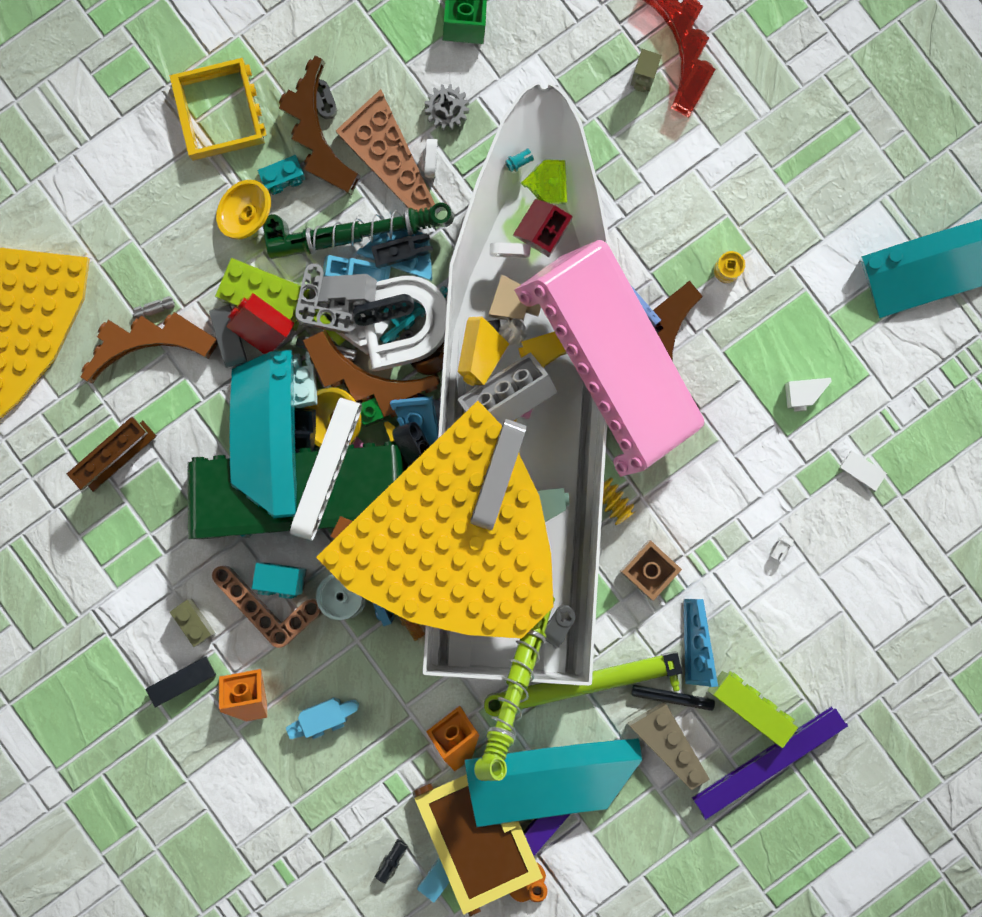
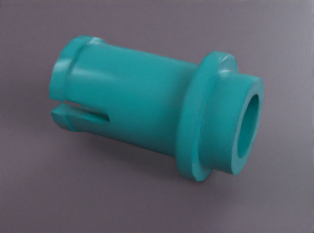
M528 148L513 157L508 156L505 163L510 172H517L518 168L534 161L533 155L524 158L531 153Z

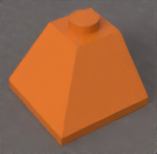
M261 669L219 677V711L221 713L246 722L267 718V698Z
M458 706L426 731L443 760L454 771L465 764V760L472 759L479 738L477 730L461 706Z

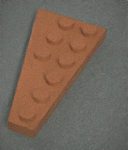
M380 89L336 130V134L407 208L417 209L418 212L421 208H423V211L426 207L430 209L435 203Z

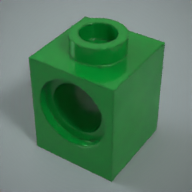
M376 398L361 403V420L365 427L385 420Z

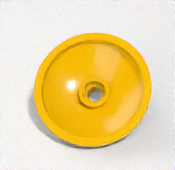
M243 180L230 187L221 198L216 212V221L220 231L231 239H244L256 233L263 226L270 212L271 197L267 188L256 180Z
M335 387L320 389L317 391V405L304 408L316 410L315 444L318 447L322 445L338 400L344 398L356 402L349 393ZM361 413L349 445L355 441L360 432Z

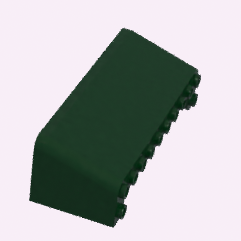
M395 441L384 442V446H375V443H364L362 448H354V445L348 446L318 529L335 528L340 516L354 521L404 472V458ZM311 448L298 449V453H295L297 480L296 512L319 451L311 452ZM215 455L213 460H208L205 457H192V461L187 462L188 539H212L225 536L290 531L294 517L273 518L262 506H257L246 497V494L232 487L230 458L226 459V455Z

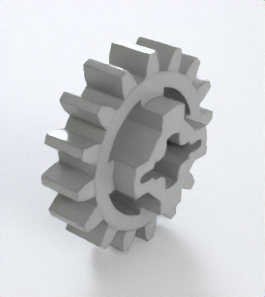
M441 84V90L439 91L434 87V95L428 93L427 97L430 101H425V107H427L425 114L430 115L428 121H435V128L442 125L443 131H445L446 126H449L451 130H453V125L455 124L461 127L460 120L466 121L467 117L465 114L469 113V108L466 107L469 105V100H464L466 93L459 94L460 87L453 90L452 84H449L446 89ZM439 97H441V99L439 100V102H438V103H435V101H436ZM445 101L450 107L449 114L444 107ZM460 110L459 114L453 118L454 114Z

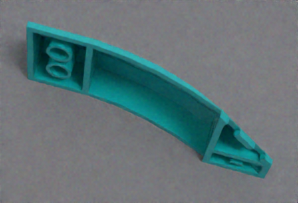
M982 219L861 256L860 261L879 319L982 287Z
M292 350L271 351L232 368L229 436L231 485L236 490L246 494V497L257 506H262L273 518L294 517L296 514L295 367Z
M639 738L508 753L504 760L507 772L505 777L499 781L479 780L475 775L474 768L477 760L480 758L465 760L476 826L482 827L608 809L643 760Z

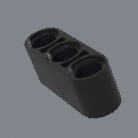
M416 422L404 424L393 430V439L408 467L430 447Z

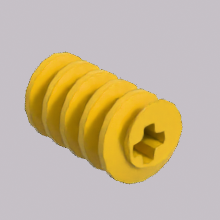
M611 477L604 482L602 505L607 504L604 511L612 510L610 519L617 517L615 525H619L635 513L631 512L634 505L626 506L629 498L621 499L624 492H615L618 484L611 486L610 484L613 481Z

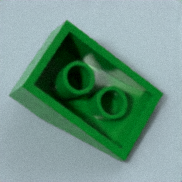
M445 0L442 41L484 44L487 0Z

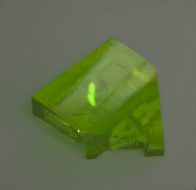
M543 160L521 184L525 188L527 187L538 200L550 204L567 203L566 161Z

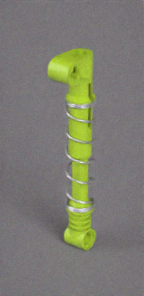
M551 610L522 639L515 641L518 646L514 659H510L512 665L508 678H504L508 689L505 698H498V700L503 701L499 717H492L493 720L497 721L496 727L488 728L486 749L484 750L483 757L477 760L474 768L476 777L481 781H499L506 775L507 766L504 760L507 757L509 747L514 744L517 736L512 726L514 722L520 720L523 716L518 706L520 702L527 700L529 697L526 690L529 682L534 679L533 669L535 663L540 660V646L546 641L545 630ZM524 690L526 692V698L524 700H521L522 693ZM517 710H519L520 717L514 720Z

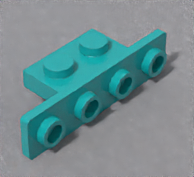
M442 286L439 290L444 298H446L448 288ZM413 301L414 311L411 314L390 319L395 326L380 338L382 343L395 341L399 337L397 333L403 328L407 330L415 323L414 319L419 315L421 317L426 315L425 308ZM385 307L382 310L386 313L389 311V308Z

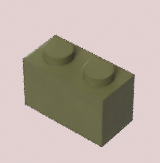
M641 49L630 86H634V89L640 92H650L662 55Z
M193 599L184 601L170 611V614L193 647L199 646L216 634Z

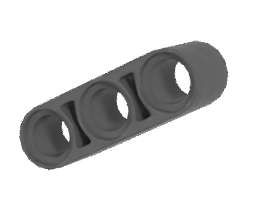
M230 304L209 310L226 368L247 362L241 337L226 327L230 321L228 315L232 311Z

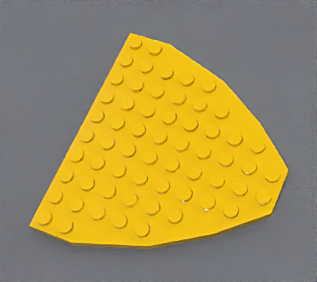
M0 248V420L23 400L56 360L85 300L90 262L88 257Z
M478 400L316 556L347 590L410 622L465 635L522 639L554 607L551 550L540 496L519 453L492 531L470 524L502 425Z

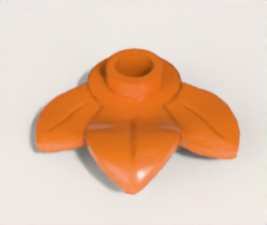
M538 862L536 863L543 878L509 893L516 901L525 902L531 900L533 902H541L546 898L548 893L547 886L544 883L546 873ZM535 887L541 889L539 894L533 893Z

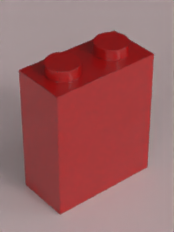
M252 293L247 299L243 297L237 308L234 307L228 315L230 321L226 327L263 354L273 351L288 336L294 322Z

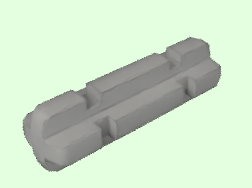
M168 296L163 298L162 301L159 299L144 304V307H135L133 313L139 319L141 316L145 317V315L150 316L162 312L165 308L167 310L174 308L175 303L173 298Z

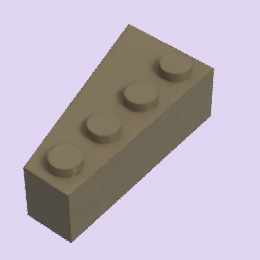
M662 702L627 723L691 790L710 780L667 704Z

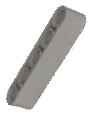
M505 418L470 524L492 531L526 432V425Z

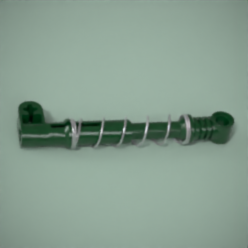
M439 202L431 206L430 209L426 207L423 211V208H421L419 212L417 209L405 208L403 216L397 210H394L389 219H382L381 216L375 214L372 222L363 223L362 220L356 218L350 223L341 224L336 222L334 226L324 228L319 225L314 230L309 227L303 229L302 232L294 234L289 233V227L285 220L278 215L271 214L263 224V231L268 256L270 259L301 253L316 254L317 250L326 248L334 250V247L351 244L353 247L354 243L362 242L364 237H368L372 243L374 235L387 233L389 238L392 239V232L407 230L409 235L417 234L422 229L421 227L423 229H427V226L432 228V225L433 227H448L453 223L454 214L447 204ZM440 211H447V216L444 219L440 220L437 218ZM397 212L399 217L393 218L394 213ZM375 216H378L380 220L374 221ZM277 232H279L280 234H283V236L274 237V238L271 237V236H276V235H277Z

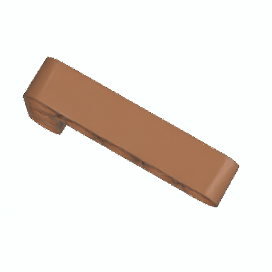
M218 566L212 572V579L216 585L274 647L281 648L289 644L321 614L317 600L309 599L281 622L229 566ZM222 569L228 573V578L225 581H221L218 576ZM235 585H239L242 588V594L239 597L233 594ZM250 600L257 604L255 612H250L247 609V603ZM308 603L316 604L317 612L315 614L307 612ZM264 616L271 619L269 628H265L261 624ZM294 617L301 620V627L299 629H295L291 625V620ZM277 632L285 634L286 639L284 643L276 641L275 636Z

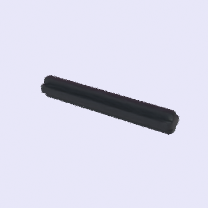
M633 685L631 691L633 697L713 711L715 708V700L639 685Z

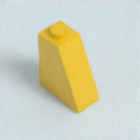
M482 316L469 317L467 320L457 371L463 377V380L471 386L485 385L509 346V343Z

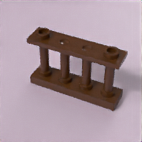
M132 416L66 474L80 490H84L88 486L94 492L153 441L157 435L143 420L139 423Z

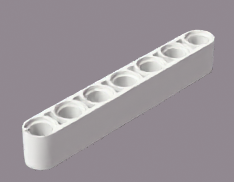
M344 398L338 400L292 522L291 535L311 541L315 538L362 409L361 403Z

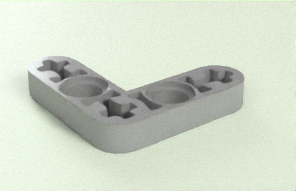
M318 264L308 265L304 271L296 307V320L306 326L343 334L352 333L357 325L352 314L317 306L323 281V269ZM313 270H317V274L320 276L315 277L314 285L310 284L311 274H308V272L312 273ZM307 289H312L316 294L311 300L306 299L303 295ZM308 310V314L314 316L316 311L318 312L317 322H313L314 317L311 316L302 319V315L299 313ZM323 314H329L332 317V322L330 324H323L320 321V317ZM336 316H339L338 321L345 322L346 319H350V323L353 324V326L349 325L348 328H344V324L339 322L337 324V327L334 326Z

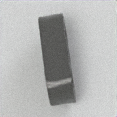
M320 79L319 85L325 88L323 89L325 96L321 97L319 92H317V109L321 117L332 119L337 114V106L329 85L326 81ZM327 101L328 106L332 107L330 113L322 111L325 109L323 102Z

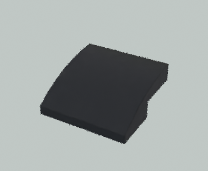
M294 408L295 453H298V449L311 448V452H313L316 434V410Z

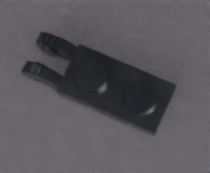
M426 233L413 237L407 236L372 246L376 267L382 268L432 253V246L415 248V244L428 241L430 239L429 234Z

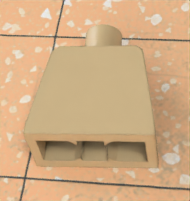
M501 275L489 317L502 320L510 319L511 321L518 319L523 322L526 313L538 317L541 306L536 304L528 307L522 304L514 291L521 284Z

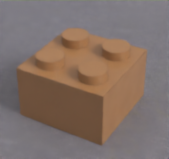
M648 540L620 572L644 595L654 601L682 569L651 540Z

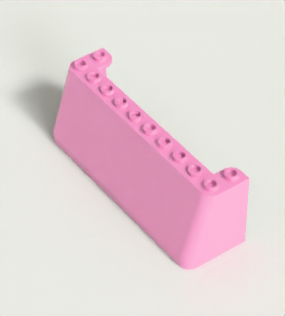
M597 240L562 255L514 290L522 304L528 307L540 304L566 353L623 451V454L615 457L613 461L620 477L646 470L704 426V418L606 242Z

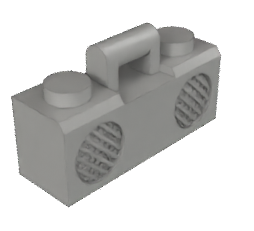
M368 274L323 277L317 306L328 309L330 307L332 310L351 314L353 306L356 307L375 301L377 280ZM311 277V284L314 285L315 277ZM310 289L309 300L316 296L312 289Z

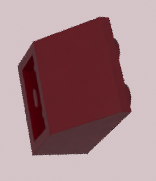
M535 199L513 236L529 244L545 256L550 257L570 225L573 216L556 205Z

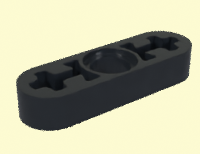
M400 294L358 305L353 310L354 322L359 326H367L409 315L414 311L413 298L408 294ZM381 307H387L389 308V311L386 313H380L378 312V309Z

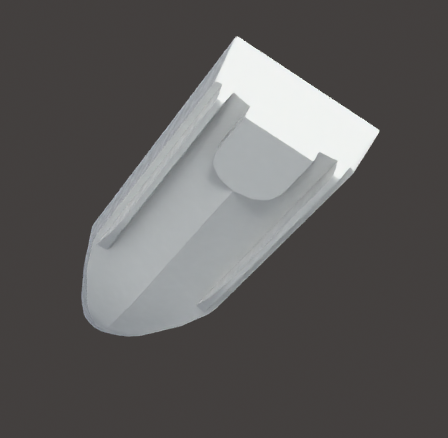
M540 81L525 88L502 118L476 181L449 267L438 438L465 413L457 399L478 386L467 384L457 372L466 323L469 317L482 316L486 321L495 320V318L489 317V312L501 275L519 284H523L562 255L597 240L606 242L611 249L600 188L582 122L568 96L551 82H549L547 88H541ZM528 148L531 153L524 158L533 155L534 161L518 168L517 172H510L505 163L508 156L513 157ZM535 199L556 205L573 216L570 225L550 257L545 256L532 247L530 257L490 256L491 243L526 244L514 237L513 234ZM542 308L538 317L526 313L522 322L526 327L524 333L527 334L524 340L554 332ZM500 319L501 326L507 320ZM514 343V345L507 347L489 378L521 359L518 351L521 343L518 346ZM565 354L544 368L558 393L534 407L529 419L519 417L516 421L527 426L519 453L536 490L564 488V493H569L570 506H566V511L545 522L551 550L553 597L555 598L549 620L561 605L570 606L575 612L576 619L559 648L547 641L540 646V660L535 663L533 669L534 679L531 682L589 686L592 684L607 423L568 354ZM569 611L560 613L562 620L570 618ZM426 626L423 674L504 680V678H508L512 665L510 659H514L518 646L515 641L520 640V638L465 635Z

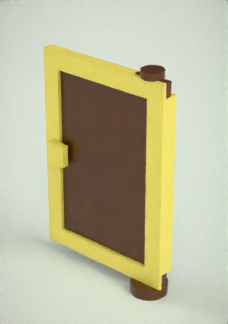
M467 774L435 789L431 783L412 792L463 915L468 913L469 917L481 912V906L543 878L518 821L482 827L476 826Z

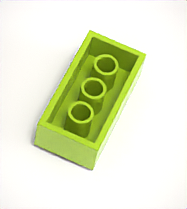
M230 259L215 295L219 301L237 308L243 297L247 299L254 293L294 322L291 330L297 331L300 324L296 320L300 285L236 259ZM310 289L305 290L303 293L306 299H309Z
M722 671L717 677L718 687H709L707 691L767 738L783 748L798 729L793 724L795 719L782 710L776 711L777 705L765 697L761 699L759 697L761 693L752 686L741 684L744 680L734 672L729 671L726 673Z

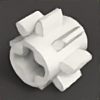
M508 319L499 328L503 332L501 336L509 345H514L515 343L518 346L527 337V334L524 333L526 327L518 319H513L512 321Z

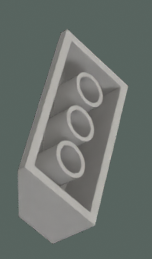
M530 352L489 378L485 385H478L457 400L465 412L478 400L503 425L505 418L514 421L558 392L548 373Z

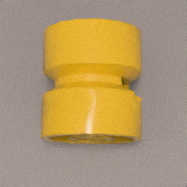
M735 251L724 253L714 265V275L723 283L735 281L745 269L743 256Z

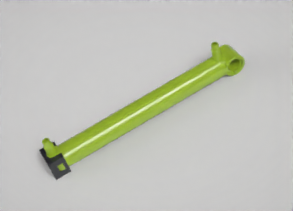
M668 652L656 657L595 670L592 672V684L589 686L556 683L530 685L526 690L529 696L528 699L520 702L518 707L521 710L664 676L669 677L673 691L677 692L680 690L677 675L682 674L678 652ZM524 690L522 693L521 700H524L526 698V692ZM507 691L491 693L485 698L484 709L487 714L499 716L503 701H500L501 705L497 710L490 709L488 704L492 699L505 698Z

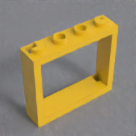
M243 58L169 75L188 155L192 161L265 143L263 137L267 136L264 123L260 124L259 120L262 112L259 103L255 104L254 97L257 96L255 85L250 84L249 79L252 76L249 64H245ZM241 72L256 135L198 149L183 86Z

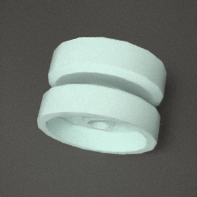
M333 574L322 580L317 588L316 600L318 607L330 619L345 620L356 617L367 604V599L347 590ZM339 594H344V599L339 598Z

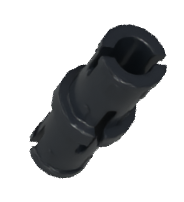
M399 839L396 840L389 854L383 858L384 862L374 876L377 880L384 884L387 883L394 869L400 865L399 861L408 848L405 842Z

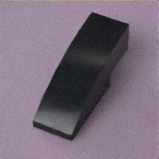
M206 656L147 687L145 690L156 708L210 679L216 673Z

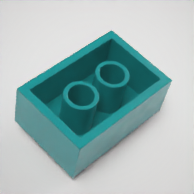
M266 562L256 563L252 589L257 590V594L270 596L279 593L280 598H297V595L303 594L307 569Z

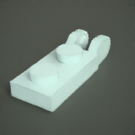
M308 351L305 354L307 366L302 367V358L299 353L293 355L295 367L294 405L296 408L317 405L316 368Z

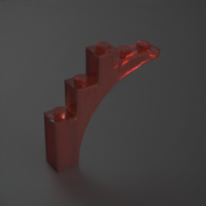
M643 0L653 7L665 20L678 45L681 60V79L678 93L671 108L689 118L716 70L710 62L699 60L710 38L704 31L693 29L701 14L703 5L698 0H683L682 3L678 2V0Z

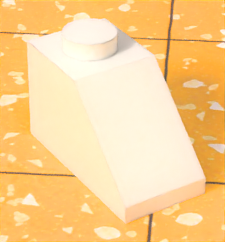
M831 378L789 381L785 383L787 409L794 408V412L806 411L807 407L813 405L832 382Z

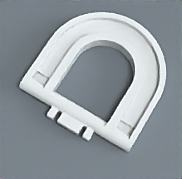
M400 276L376 283L375 301L400 294H408L413 298V301L425 308L426 322L423 329L417 335L383 345H378L375 324L367 326L356 325L358 338H366L359 341L360 347L368 346L372 371L385 370L421 361L433 354L445 340L447 302L434 284L415 276Z

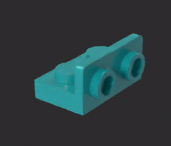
M296 155L257 170L263 185L267 188L269 194L272 195L281 193L283 188L288 186H299L303 183V180H306Z

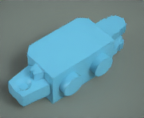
M333 697L300 712L297 721L286 727L290 739L302 736L306 738L312 736V739L324 735V730L332 728V731L344 727L343 723L347 721V716L357 712L359 703L354 699L341 703L340 699Z

